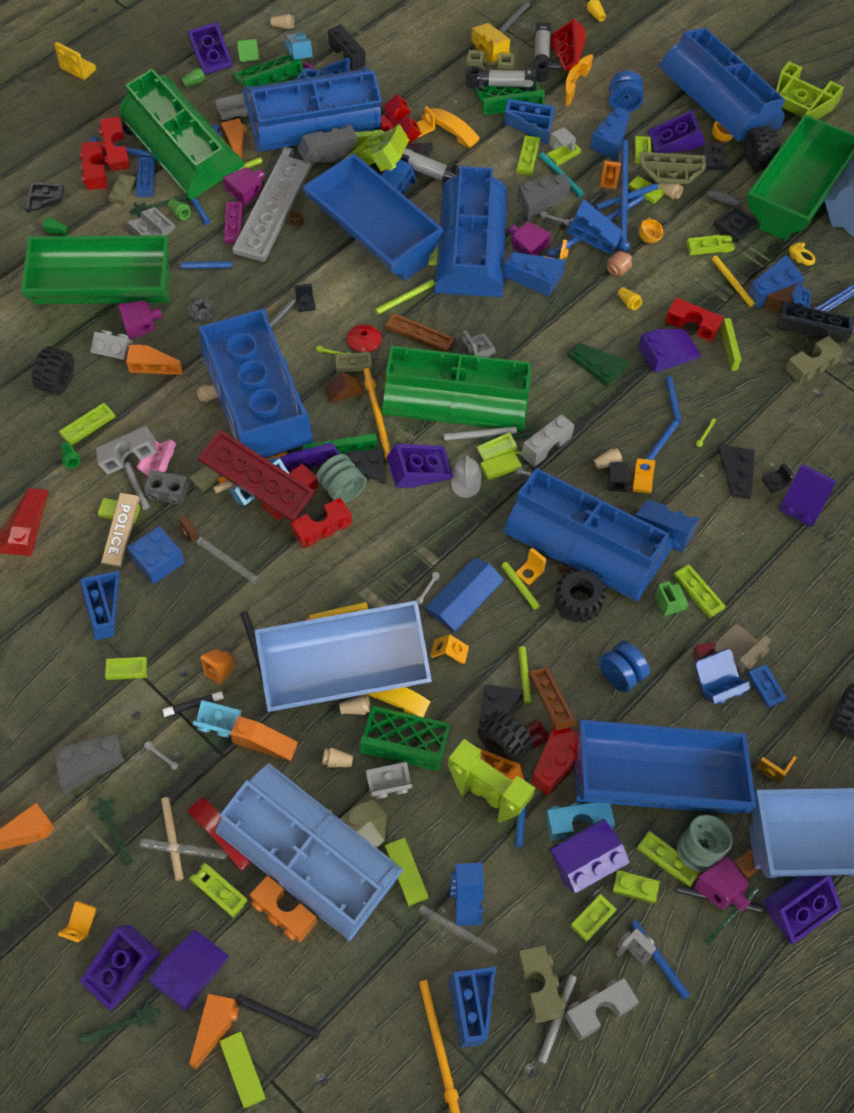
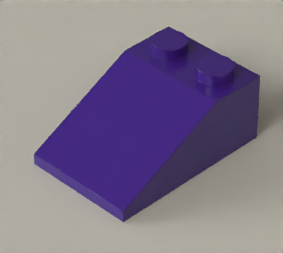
M217 22L188 31V40L204 75L233 67Z
M693 109L648 130L655 153L691 151L706 144Z
M656 329L641 335L638 348L654 373L701 357L700 352L685 329Z
M396 444L387 455L395 487L413 488L453 478L444 446Z
M802 464L779 510L785 515L813 527L837 481Z
M132 925L117 926L80 982L111 1011L146 975L161 952Z
M194 930L161 962L148 980L153 987L187 1012L229 958V955Z

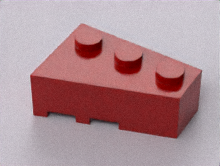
M553 727L533 774L531 783L547 796L574 767L577 758L579 735L570 727L558 731Z

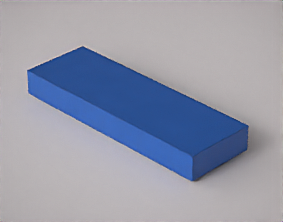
M139 157L137 197L154 196L156 159L154 157Z

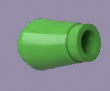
M195 68L181 80L184 86L188 87L203 83L206 78L201 68Z
M171 199L168 202V207L178 219L186 220L190 216L191 211L188 205L175 199Z

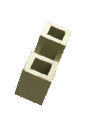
M469 50L467 68L477 66L481 70H513L515 54L499 53L497 61L489 62L484 58V51Z
M827 336L815 344L812 355L815 358L807 356L802 351L789 359L785 370L798 383L805 380L808 381L816 373H822L831 364L835 365L838 363L843 349L830 336Z
M545 945L520 950L518 961L523 980L537 979L544 987L541 991L530 994L529 1003L535 1024L561 1018L562 1011L565 1009V1002L563 996L558 995L559 981L557 974L552 973L553 959L551 953H547Z

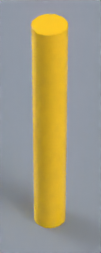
M367 602L311 614L309 617L310 619H318L367 610L368 606Z

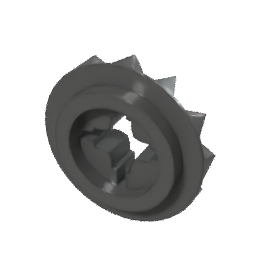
M199 297L198 300L193 299L192 303H188V314L194 320L204 321L214 315L215 305L207 297L205 299Z

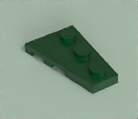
M578 343L567 354L568 358L606 386L630 366V361L582 343Z

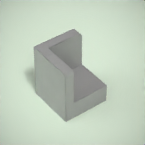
M565 127L551 133L550 146L553 149L559 146H566L571 151L575 149L576 138Z

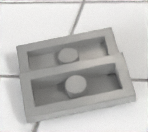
M155 207L142 211L140 218L127 222V228L136 236L168 235L175 229V225Z

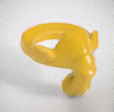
M804 242L790 246L789 256L792 260L795 259L797 263L807 266L815 263L814 255L809 250L803 248ZM801 252L809 254L812 260L805 259Z

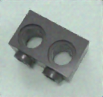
M150 470L144 491L146 498L152 501L159 500L173 505H183L189 484L187 476Z

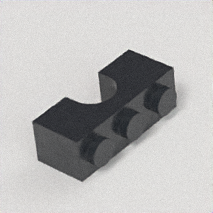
M341 24L328 30L329 46L336 54L343 52L344 59L349 57L350 69L352 71L366 66L365 50Z

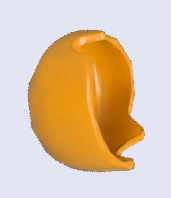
M717 121L714 123L712 134L719 142H729L734 138Z
M648 218L641 222L638 233L644 242L648 244L656 243L663 236V228L658 221Z

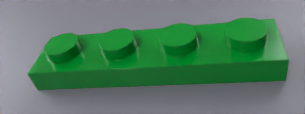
M365 434L357 437H346L344 439L327 440L318 443L311 442L303 445V450H305L306 448H313L324 443L333 442L340 454H346V452L377 449L376 434Z

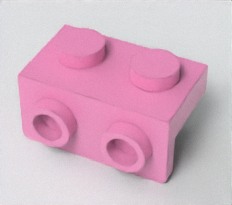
M155 440L157 453L139 460L137 468L147 476L150 470L166 472L170 458L174 454L176 446L174 441L168 440L158 443Z

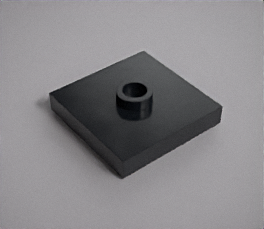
M735 205L713 222V226L726 236L730 235L732 240L738 244L758 229L760 223Z

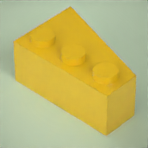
M486 23L472 28L471 41L479 51H484V58L487 61H497L499 53L510 54V39L491 24Z

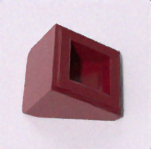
M716 643L696 645L693 651L694 662L712 655Z
M534 720L523 726L532 738V749L549 739L540 720Z

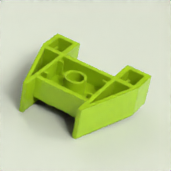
M788 61L781 70L776 91L786 99L782 108L800 117L806 114L816 119H820L831 112L840 101L844 87L830 81L824 90H821L800 80L803 67Z
M397 124L392 130L376 136L372 134L345 158L354 153L368 166L376 163L380 171L386 169L390 171L397 166L396 163L400 160L409 139L401 125Z
M463 739L448 760V767L460 795L463 797L470 788L471 792L476 796H482L487 799L489 805L496 809L499 808L497 819L499 823L518 816L532 798L535 787L519 776H516L513 781L480 759L481 750Z

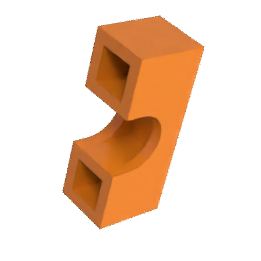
M267 875L250 894L251 906L259 913L261 911L265 912L268 915V921L275 927L281 926L287 938L291 941L296 939L300 943L317 924V918L301 903L290 912L280 910L278 904L285 896L284 889Z

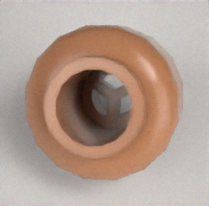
M618 251L607 261L609 273L613 276H623L632 268L631 255L627 252Z

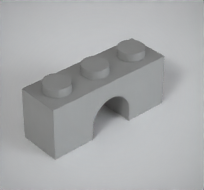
M561 414L524 442L521 456L535 467L547 457L548 451L554 444L557 447H561L571 439L575 425Z
M146 426L96 448L98 465L107 475L124 468V459L130 453L134 452L140 460L157 453L155 437Z
M624 978L620 981L613 979L605 985V990L600 993L598 990H595L586 996L588 1000L580 1004L577 1001L567 1008L569 1011L566 1013L565 1018L579 1041L600 1028L601 1024L596 1017V1009L598 1007L605 1006L610 1008L618 1018L637 1006L639 1001Z

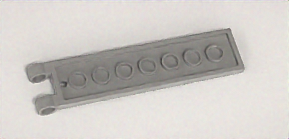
M286 146L283 148L266 185L232 249L233 254L265 262L311 167H314L316 162H304L303 160L293 158V148Z

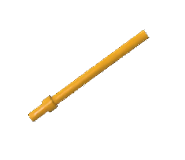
M365 368L363 370L365 376L364 384L369 392L385 460H388L387 455L391 450L375 391L376 384L372 378L370 368Z
M423 980L419 982L445 1087V1101L449 1104L451 1113H460L457 1101L459 1096L457 1089H454L428 980Z

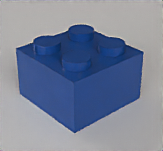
M160 526L127 547L133 562L152 584H155L185 563L182 551Z

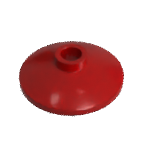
M371 325L355 326L347 334L348 346L358 353L373 352L380 346L382 341L379 330Z

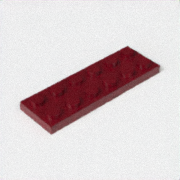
M221 429L198 457L199 462L291 522L296 520L315 493L313 489Z

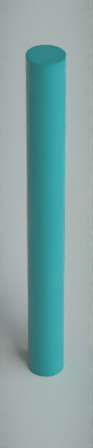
M544 152L539 155L557 175L565 174ZM566 175L571 185L570 188L581 197L584 192Z

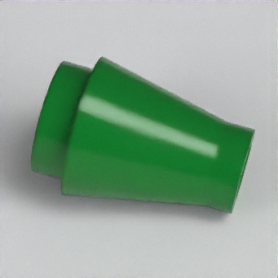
M46 217L43 221L42 230L48 234L67 236L69 226L60 223L52 217Z
M63 442L60 445L63 465L67 468L77 467L80 464V455L69 442Z

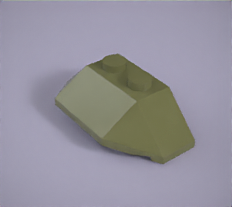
M640 152V166L657 183L690 184L706 168L705 156Z
M374 799L355 806L340 818L376 848L384 843L387 814Z

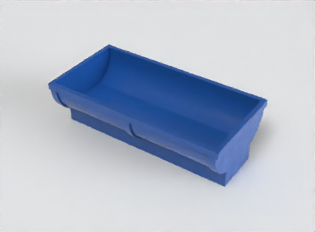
M706 27L683 32L680 42L674 45L666 53L662 61L659 62L658 66L737 141L745 140L746 133L752 128L772 126L775 131L781 130L785 116L781 108L786 99Z
M367 67L360 70L317 77L308 76L298 80L242 88L257 153L281 149L285 146H299L303 135L320 131L326 133L332 131L333 128L339 130L346 128V125L350 124L355 132L381 130L380 105L382 99L375 71H370Z
M354 153L303 186V191L308 199L315 202L326 214L344 228L348 234L360 242L403 281H406L429 264V255L437 247L443 233V228Z
M460 166L459 175L450 178L443 185L439 225L443 228V233L438 243L434 293L489 297L503 296L507 189L500 180L493 177V168Z
M538 468L535 469L518 492L517 502L503 530V533L559 562L562 561L563 564L573 567L577 571L582 569V572L589 570L590 574L593 575L595 573L598 575L597 579L601 578L603 581L602 584L637 602L673 548L672 538L669 537V533Z
M580 720L577 758L574 764L576 801L738 814L739 812L750 813L752 809L756 808L746 733Z

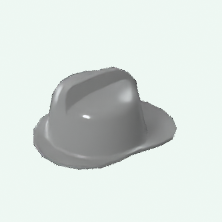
M466 455L465 458L460 459L453 467V478L451 480L452 490L456 495L463 498H469L477 494L480 490L482 474L479 464Z

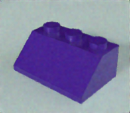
M604 818L549 848L564 886L575 894L630 863L622 842Z
M830 875L797 876L764 899L771 919L791 944L796 943L842 909Z

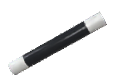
M222 691L162 710L164 717L199 707L201 700L215 702L224 699Z

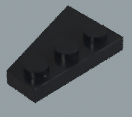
M719 444L717 449L722 458L721 463L726 472V480L731 497L750 500L755 450Z

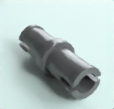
M712 187L707 194L708 198L720 201L723 205L726 203L731 206H738L742 198L730 195L727 191L722 192Z

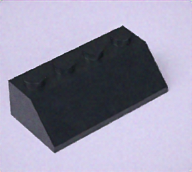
M783 302L777 327L783 331L791 330L801 335H813L818 339L830 336L836 343H846L853 332V320L850 316Z

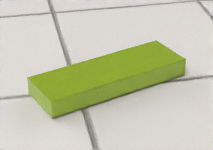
M525 135L517 165V174L532 176L541 138Z
M725 318L721 327V333L731 371H737L741 362V356L732 321L730 318Z
M102 403L61 429L59 434L72 446L114 419L115 414L105 403Z
M689 564L673 574L675 580L709 619L725 609L724 603Z
M650 831L636 848L685 886L691 887L701 873L686 867L680 860L677 851Z
M402 838L385 845L389 858L404 869L398 877V882L407 905L411 906L428 899L429 896L406 839Z
M239 1032L221 1040L220 1044L243 1108L246 1109L265 1100V1094L242 1033Z

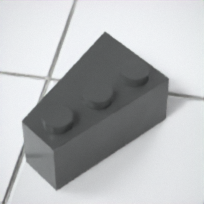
M351 124L339 130L333 128L332 131L326 133L322 131L302 136L298 150L304 162L339 163L353 151L358 136Z
M565 174L518 184L517 199L527 221L545 209L553 208L569 199L571 185Z
M118 734L54 748L60 788L65 796L81 784H87L88 780L95 776L102 775L125 762Z

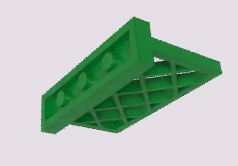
M286 54L233 73L232 76L243 87H254L297 78L303 71L301 59L294 60L293 57Z
M537 81L535 91L527 90L525 92L521 90L525 89V87L513 88L507 86H484L483 91H487L486 93L478 91L477 88L475 89L482 105L483 115L505 113L508 99L544 104L545 92L540 89Z
M372 706L364 734L360 741V753L396 762L406 761L409 765L440 772L451 723ZM375 713L384 715L386 719L377 723L374 715ZM403 719L406 724L397 728L393 721ZM389 723L393 730L384 734L380 727ZM420 723L424 725L425 729L417 732L413 725ZM437 727L445 729V733L438 737L433 732V729ZM409 728L413 735L404 738L401 731ZM376 729L381 735L376 739L368 737L369 733ZM429 732L433 739L424 743L420 736ZM397 734L401 740L393 743L388 738ZM417 739L421 745L416 748L410 747L408 742ZM437 743L440 752H432L428 747Z

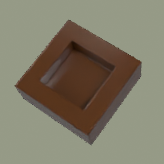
M185 515L180 518L181 527L179 530L184 537L188 536L191 542L198 539L196 528Z

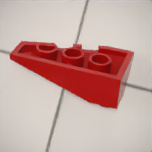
M573 18L550 35L551 47L555 50V54L560 59L559 61L566 72L579 63L586 41L585 28Z
M28 489L0 530V554L32 556L48 490Z

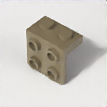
M736 624L716 642L714 652L717 653L724 649L731 650L737 672L741 675L746 669L750 670L756 664V660L759 657L763 658L768 653L771 639L765 635L761 640L757 641L745 629Z

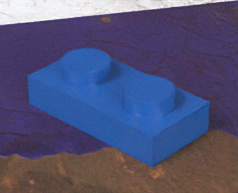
M795 286V291L792 292L794 304L810 308L811 291L804 286Z
M766 664L748 672L747 676L767 708L786 700L785 694Z

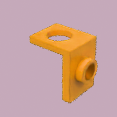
M427 106L424 109V119L417 122L422 132L419 137L435 130V114Z
M567 240L563 241L559 258L561 260L568 257Z
M637 458L633 492L651 494L655 460ZM648 464L651 468L643 470L640 468V465Z
M531 548L527 562L516 574L524 583L530 586L544 572L546 558ZM529 569L533 571L534 575L531 578H526L523 576V571Z
M449 634L434 639L430 656L433 658L446 654L457 662L464 664L469 646ZM443 642L441 649L437 651L438 645Z
M794 756L785 771L764 757L761 758L756 768L761 770L766 777L781 783L797 757Z
M76 901L68 926L59 931L58 935L75 942H80L88 937L97 908Z

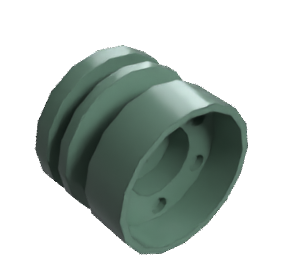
M339 454L330 458L321 466L316 475L317 481L328 491L333 501L341 498L344 503H348L357 497L367 483L365 476L359 469L355 468V464L346 454Z
M701 815L696 817L680 836L676 845L677 854L686 867L695 872L704 873L720 862L728 853L733 839L728 826L722 820L710 815Z

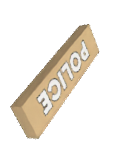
M120 493L102 557V565L122 567L140 500L139 496Z

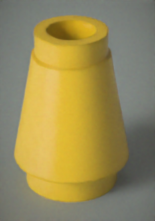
M590 0L586 6L587 11L599 22L605 20L606 14L600 1Z
M625 287L618 291V296L628 309L636 310L641 306L642 299L640 295Z

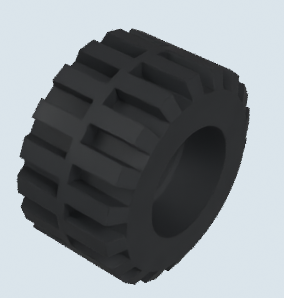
M772 126L749 129L744 142L747 162L754 170L767 168L780 149L778 135Z
M51 346L44 347L38 354L33 366V386L38 390L56 396L65 392L74 373V357L72 353Z
M578 569V572L571 570L569 574L565 573L563 578H560L557 584L555 603L557 610H560L562 616L566 615L567 620L574 619L576 623H578V620H581L584 623L587 619L593 620L594 616L597 617L602 610L606 588L605 585H602L603 581L601 578L597 579L598 575L595 573L592 575L589 570L582 572V569ZM581 591L586 593L590 599L580 601L573 598L570 593Z
M853 683L845 689L830 722L831 730L854 740Z
M494 711L477 730L482 744L490 753L516 763L533 746L532 738L523 725L502 711Z

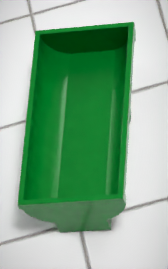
M151 68L125 85L128 94L120 105L119 116L190 200H193L222 181L223 177L245 166L241 157L230 148L209 124L208 120L198 112L169 77L159 76Z
M804 114L747 195L748 206L760 223L758 229L785 241L792 232L804 230L854 157V134Z
M168 235L28 237L21 293L27 300H33L34 304H107L139 301L169 303L171 274L169 269Z
M391 346L386 370V385L381 415L494 429L516 426L518 432H524L532 373L530 371L531 363Z

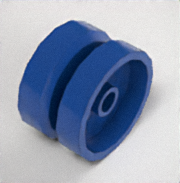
M622 71L613 75L608 84L610 106L613 109L618 106L628 112L637 110L644 100L643 81L640 75L633 71Z
M624 640L616 644L612 651L606 652L599 658V666L606 679L623 693L629 692L636 686L637 682L643 681L650 673L648 663L641 652L634 645Z

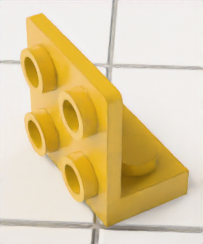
M58 42L54 44L59 66L62 70L83 80L96 70L95 64L81 58L80 53Z

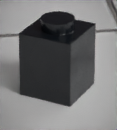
M610 462L608 469V491L627 492L629 463Z

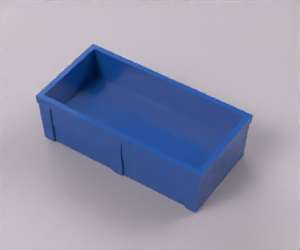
M265 308L198 327L201 353L233 438L262 457L313 442L308 413L302 405L289 373L285 357L282 356L268 322Z

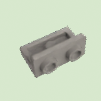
M243 93L215 99L218 116L222 120L230 121L233 117L248 116Z
M101 330V333L94 332L91 353L126 360L129 344H133V341L128 339V335L118 333V336L111 335L112 332Z
M466 330L463 331L462 343L467 348L469 355L490 357L496 353L495 347L485 333L471 337Z
M406 761L365 770L370 795L375 796L376 799L388 797V793L395 791L396 795L408 793V789L413 788Z
M636 928L632 934L628 931L619 940L620 942L617 945L619 949L615 955L619 958L628 949L644 965L651 958L656 947L654 946V941L648 935H643Z

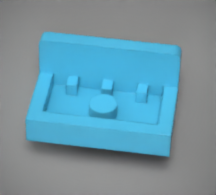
M201 700L197 720L193 721V725L198 726L197 730L203 732L214 730L218 731L217 735L229 738L238 716H241L242 710Z

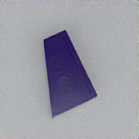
M331 442L313 448H306L299 452L289 453L280 456V459L288 472L298 468L301 464L310 470L314 466H322L330 458L339 455L340 452Z

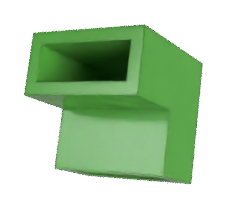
M256 39L237 41L240 62L259 60Z
M669 581L658 585L655 598L664 616L687 609L688 602L679 584L671 585Z

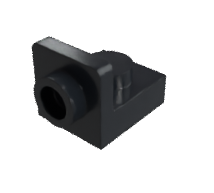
M312 284L295 285L298 312L316 310Z
M783 463L780 465L779 470L764 475L762 482L771 494L791 485L794 478L793 471Z

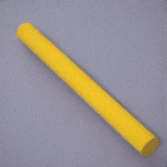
M714 256L711 259L748 306L752 307L755 304L754 300L718 256Z

